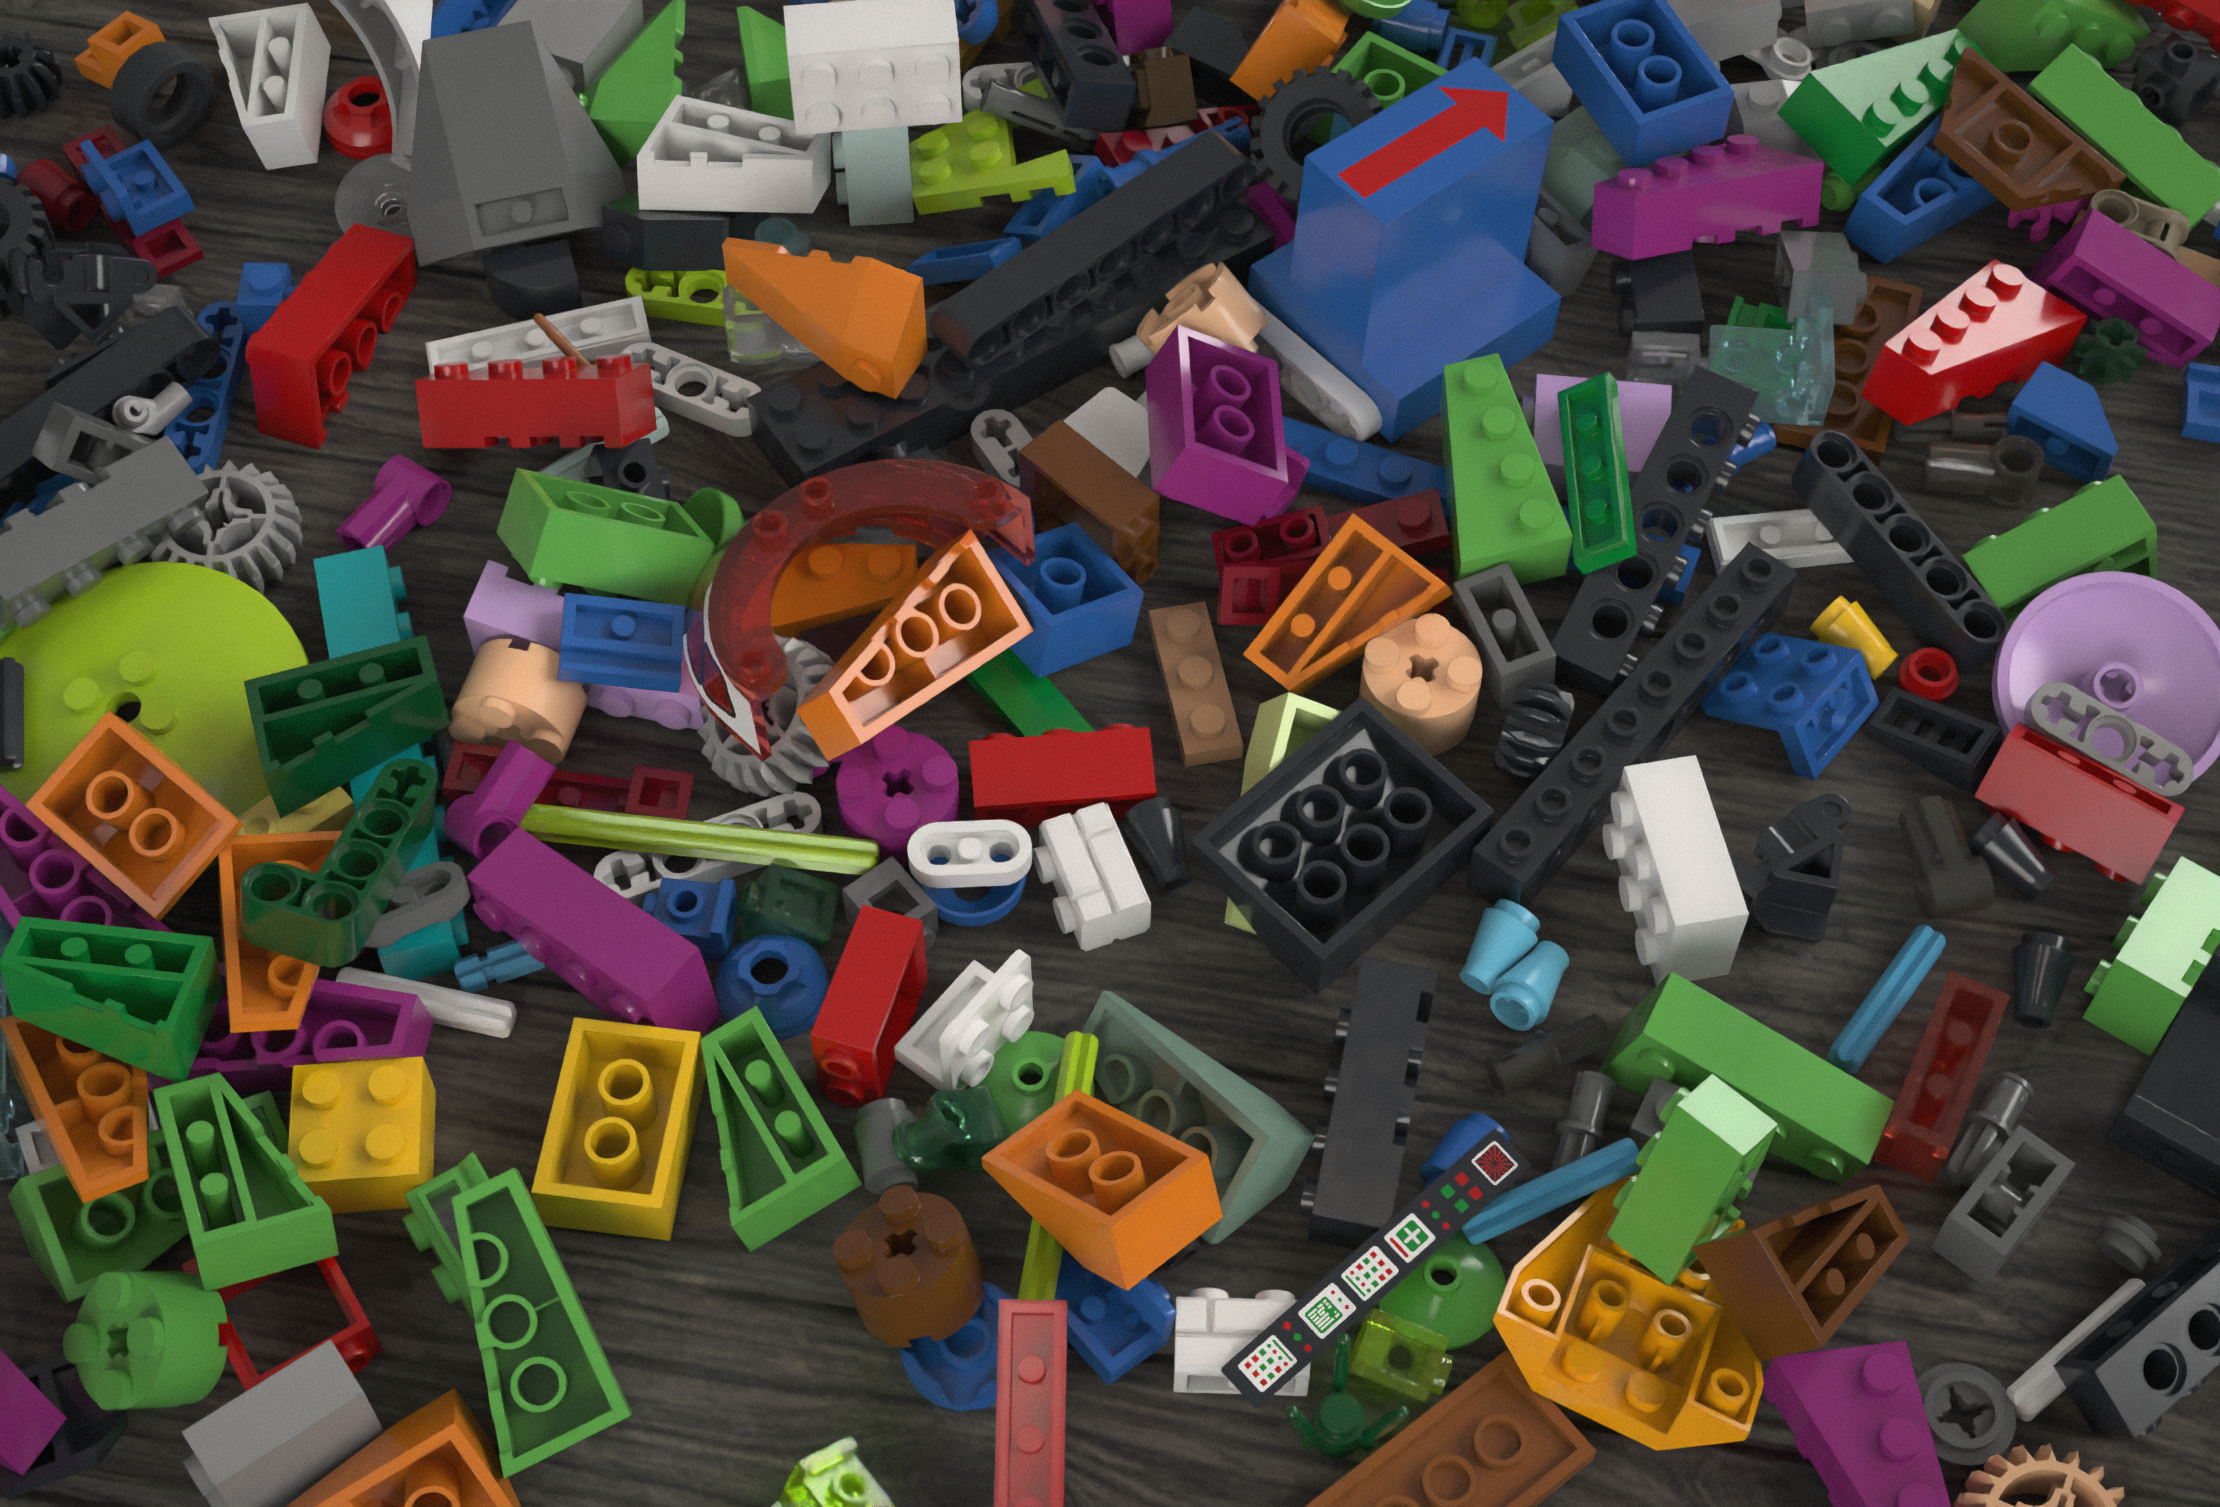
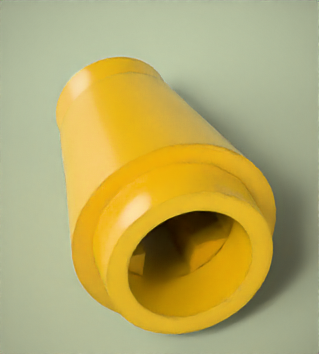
M1842 595L1834 600L1809 628L1819 638L1817 642L1860 650L1868 673L1874 681L1899 656L1891 648V645L1859 603L1855 601L1851 604Z

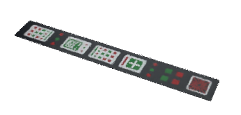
M1493 1129L1221 1368V1372L1254 1408L1258 1409L1333 1343L1339 1334L1344 1333L1529 1169L1531 1164L1497 1129Z

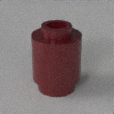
M50 159L36 160L25 166L19 173L16 186L23 184L31 190L33 196L39 198L50 225L55 229L79 232L93 221L98 205L91 189Z

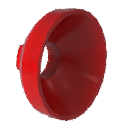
M360 76L336 90L327 100L322 117L326 138L332 148L342 155L360 160H376L391 156L393 135L391 113L381 78ZM375 93L380 96L376 103L367 107H358L351 103L356 96Z

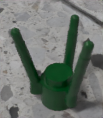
M1341 1333L1337 1337L1331 1391L1329 1395L1322 1397L1315 1405L1311 1423L1297 1406L1291 1405L1286 1409L1289 1421L1301 1435V1446L1304 1449L1315 1447L1323 1455L1331 1458H1344L1353 1454L1358 1448L1366 1452L1372 1451L1376 1440L1398 1426L1409 1415V1410L1406 1406H1398L1369 1427L1365 1426L1364 1409L1354 1397L1347 1395L1351 1341L1347 1333Z

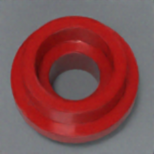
M1928 647L1919 649L1904 659L1898 672V681L1902 690L1936 703H1942L1950 699L1955 693L1959 682V675L1955 662L1949 654L1940 649ZM1922 677H1928L1932 679L1934 682L1925 680Z

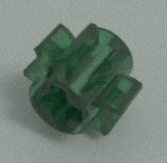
M2118 317L2106 318L2100 323L2094 319L2090 320L2085 334L2078 335L2072 350L2073 355L2083 357L2078 372L2080 374L2084 373L2088 379L2103 386L2116 383L2119 380L2126 384L2129 383L2134 370L2141 368L2148 352L2147 348L2136 345L2141 330L2136 329L2130 322Z

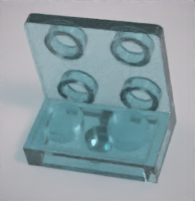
M1809 294L1803 317H1794L1791 330L1712 325L1710 327L1708 335L1709 369L1760 392L1752 412L1762 417L1760 422L1823 426L1835 386L1832 296Z

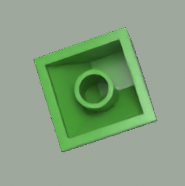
M748 6L736 7L751 112L794 121L785 27Z

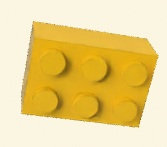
M574 1017L531 1191L537 1211L544 1225L670 1241L706 1079L700 1032Z

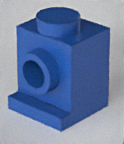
M244 263L236 308L248 340L254 332H258L270 319L279 303L285 301L299 286L294 283L288 263Z
M662 877L659 893H647L642 909L697 946L704 961L722 963L726 955L731 951L740 911L733 879L722 878L721 883L716 884Z

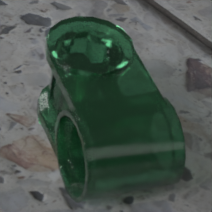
M981 1085L969 1089H941L936 1091L928 1099L926 1109L917 1117L904 1119L895 1126L892 1131V1143L900 1159L917 1172L928 1173L931 1171L962 1168L977 1170L983 1168L981 1157L1013 1134L989 1086Z

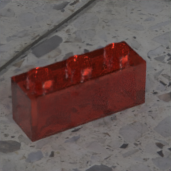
M1951 970L1949 971L1933 1004L1896 1096L1895 1104L1871 1159L1933 1185L1952 1148L2011 995Z

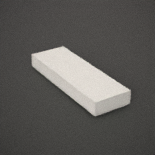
M1810 509L1711 518L1705 530L1717 575L1727 567L1748 542L1791 568L1854 562Z

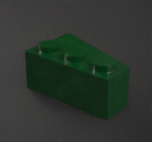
M426 634L244 681L263 775L280 819L451 725Z

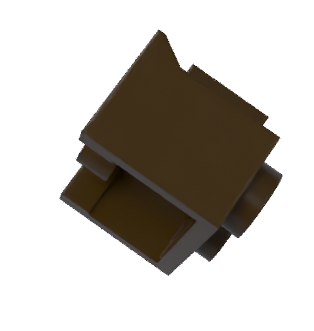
M1171 46L1142 50L1139 53L1128 55L1130 65L1127 67L1133 78L1137 81L1139 98L1135 110L1129 112L1125 129L1137 130L1198 119L1189 54L1172 56Z

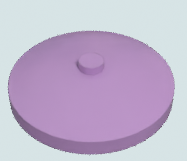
M2119 571L2087 573L2059 582L2042 592L2022 610L2008 628L1996 654L1992 675V697L1995 714L2005 739L2018 722L2026 725L2024 719L2025 705L2041 686L2050 682H2064L2183 749L2193 763L2194 777L2192 782L2202 775L2220 755V630L2201 607L2179 590L2161 581L2134 573ZM2054 699L2049 705L2041 703V705L2048 709V714L2045 718L2048 722L2055 724L2061 718L2073 722L2061 713L2064 704L2060 700ZM2085 714L2078 723L2073 722L2078 727L2071 733V736L2078 740L2081 730L2092 718ZM2101 727L2094 731L2092 741L2098 753L2109 758L2122 755L2124 741L2116 730L2109 727ZM2139 745L2135 756L2124 766L2132 770L2139 762L2146 764L2138 759L2146 749ZM2162 760L2155 767L2146 764L2156 772L2153 781L2157 785L2163 786L2169 780L2176 782V780L2168 775L2171 765Z

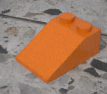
M109 710L25 804L26 808L158 921H161L244 825L171 757L139 730Z
M1078 1089L1071 1092L981 1157L983 1168L1083 1267L1126 1291L1145 1279L1150 1273L1223 1218L1207 1154Z

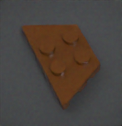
M1968 46L1963 50L1956 63L1932 144L2013 212L2091 198L2095 193L2103 189L2117 190L2126 177L2125 174L1973 48Z

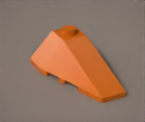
M727 237L723 242L722 250L727 282L846 380L853 382L865 391H876L893 399L898 397L928 352L922 277L869 257L855 256L851 263L832 261L827 251L812 249L807 257L791 255L787 249L778 244Z
M343 830L234 835L218 854V896L230 1033L299 1029L321 967L259 948L249 943L242 936L240 928V882L243 874L250 867L266 862L282 863L317 874Z
M13 1015L0 1019V1027L14 1076L35 1120L81 1202L85 1204L148 1180V1071L13 1017Z
M454 1388L395 1423L286 1507H521L509 1478L504 1479L501 1461L491 1439Z

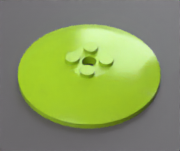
M151 562L116 567L101 572L104 577L103 580L86 593L73 597L68 592L50 603L52 611L47 616L24 629L18 624L0 644V660L4 657L14 658L16 662L24 667V766L20 771L0 774V784L24 805L108 710L116 714L121 706L129 702H140L141 709L138 716L128 724L139 730L178 763L236 817L271 795L263 775L244 681L309 664V661L294 630L278 609L261 593L246 583L226 573L187 563ZM52 830V832H53L55 835H57L62 841H64L58 834H56V833ZM218 855L203 872L218 864Z

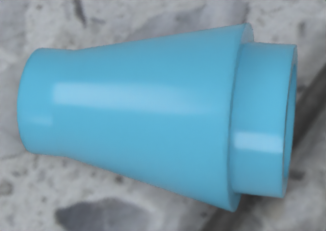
M1499 899L1493 908H1486L1466 963L1459 973L1460 979L1472 989L1482 994L1490 995L1493 983L1514 967L1538 943V938L1535 935L1540 928L1538 919L1524 907L1505 899Z
M1541 941L1530 954L1493 983L1490 1007L1494 1015L1503 1024L1515 1030L1525 1031L1531 1029L1533 1025H1538L1545 1021L1562 974L1569 965V957L1565 950L1556 943Z

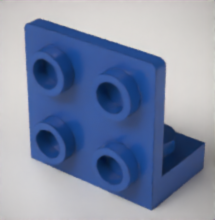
M1764 633L1726 677L1721 680L1701 706L1706 716L1778 731L1795 776L1815 780L1880 703L1860 650L1774 633Z

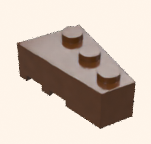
M1879 1184L1816 1200L1693 1246L1692 1248L1758 1360L1763 1361L1823 1347L1911 1241V1238Z

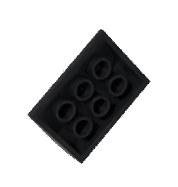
M1361 696L1189 840V846L1270 952L1318 995L1471 860L1473 849L1490 831L1495 810Z

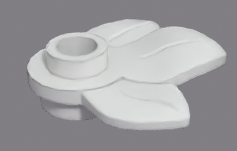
M1778 26L1776 44L1747 52L1743 55L1761 64L1771 80L1785 79L1802 82L1807 74L1811 72V65L1817 62L1818 56L1824 47L1810 50L1807 26L1798 27L1789 34Z

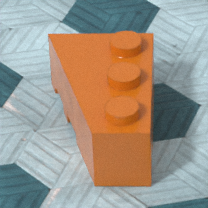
M1353 513L1243 655L1290 692L1301 696L1364 654L1365 647L1369 641L1382 636L1410 619L1418 618L1451 596L1453 592L1446 583Z
M741 541L731 635L734 657L735 650H747L750 652L754 639L770 641L775 634L780 637L800 640V631L884 609L918 571L916 545Z

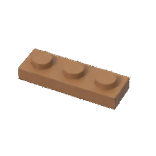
M1202 601L1149 610L1148 625L1184 767L1242 758L1243 742L1206 602Z

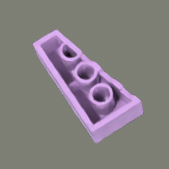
M488 560L463 616L475 657L482 645L495 639H512L508 648L527 651L530 642L559 653L564 597L557 595L559 589L547 588L536 583L531 586L506 577L509 569L508 566ZM688 630L689 652L698 679H700L703 635ZM711 638L715 655L720 665L725 666L722 643ZM684 647L681 662L682 678L678 693L584 683L582 686L585 693L590 690V698L586 706L599 708L612 716L627 717L631 715L654 720L667 728L676 730L684 728L699 730L708 720L699 710L708 704L697 690L689 673L684 655ZM705 649L704 687L706 692L712 697L706 686H717L722 676L712 662L707 649Z

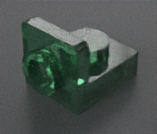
M771 863L755 882L748 881L742 890L737 906V915L744 917L740 939L747 940L748 938L760 935L763 930H767L776 934L799 938L809 945L822 948L831 938L840 885Z

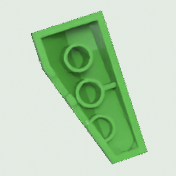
M267 1090L242 1099L263 1125L264 1133L282 1155L285 1153L287 1155L289 1135L271 1091ZM162 1128L149 1132L148 1180L83 1204L64 1169L59 1164L20 1178L8 1195L31 1257L65 1304L86 1297L102 1273L107 1271H142L189 1233Z

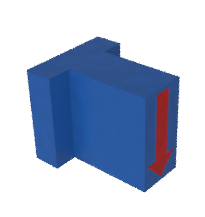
M1476 56L1306 155L1294 240L1250 266L1247 290L1249 295L1374 401L1382 417V426L1378 432L1391 444L1440 413L1439 401L1444 365L1498 353L1505 370H1507L1552 340L1562 296L1524 265L1554 121Z

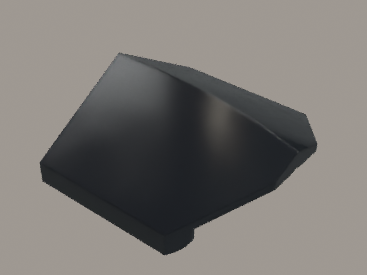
M64 1354L20 1369L67 1419L23 1476L0 1464V1478L3 1492L7 1499L100 1465L129 1426L127 1410H104L98 1406L97 1402L90 1397L82 1385L76 1364L68 1362Z

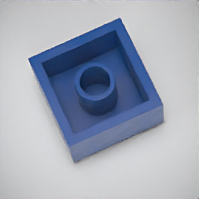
M1077 522L1035 535V552L1022 541L986 552L1034 630L1009 648L1037 678L1131 644L1144 591Z

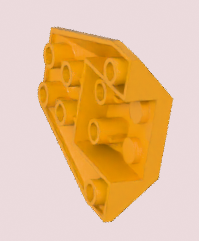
M1638 1171L1597 1190L1514 1266L1492 1319L1533 1392L1656 1451L1745 1441L1750 1433L1764 1386L1761 1361L1758 1360L1744 1334L1738 1328L1735 1319L1699 1259L1669 1286L1607 1236L1619 1210L1612 1206L1615 1197L1627 1181L1634 1175H1639L1640 1172ZM1739 1219L1725 1234L1744 1228L1745 1221Z

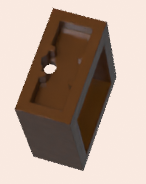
M1058 419L1019 451L1020 492L1030 498L1031 509L1035 519V532L1037 534L1077 522L1138 586L1151 578L1159 563V495L1061 419Z

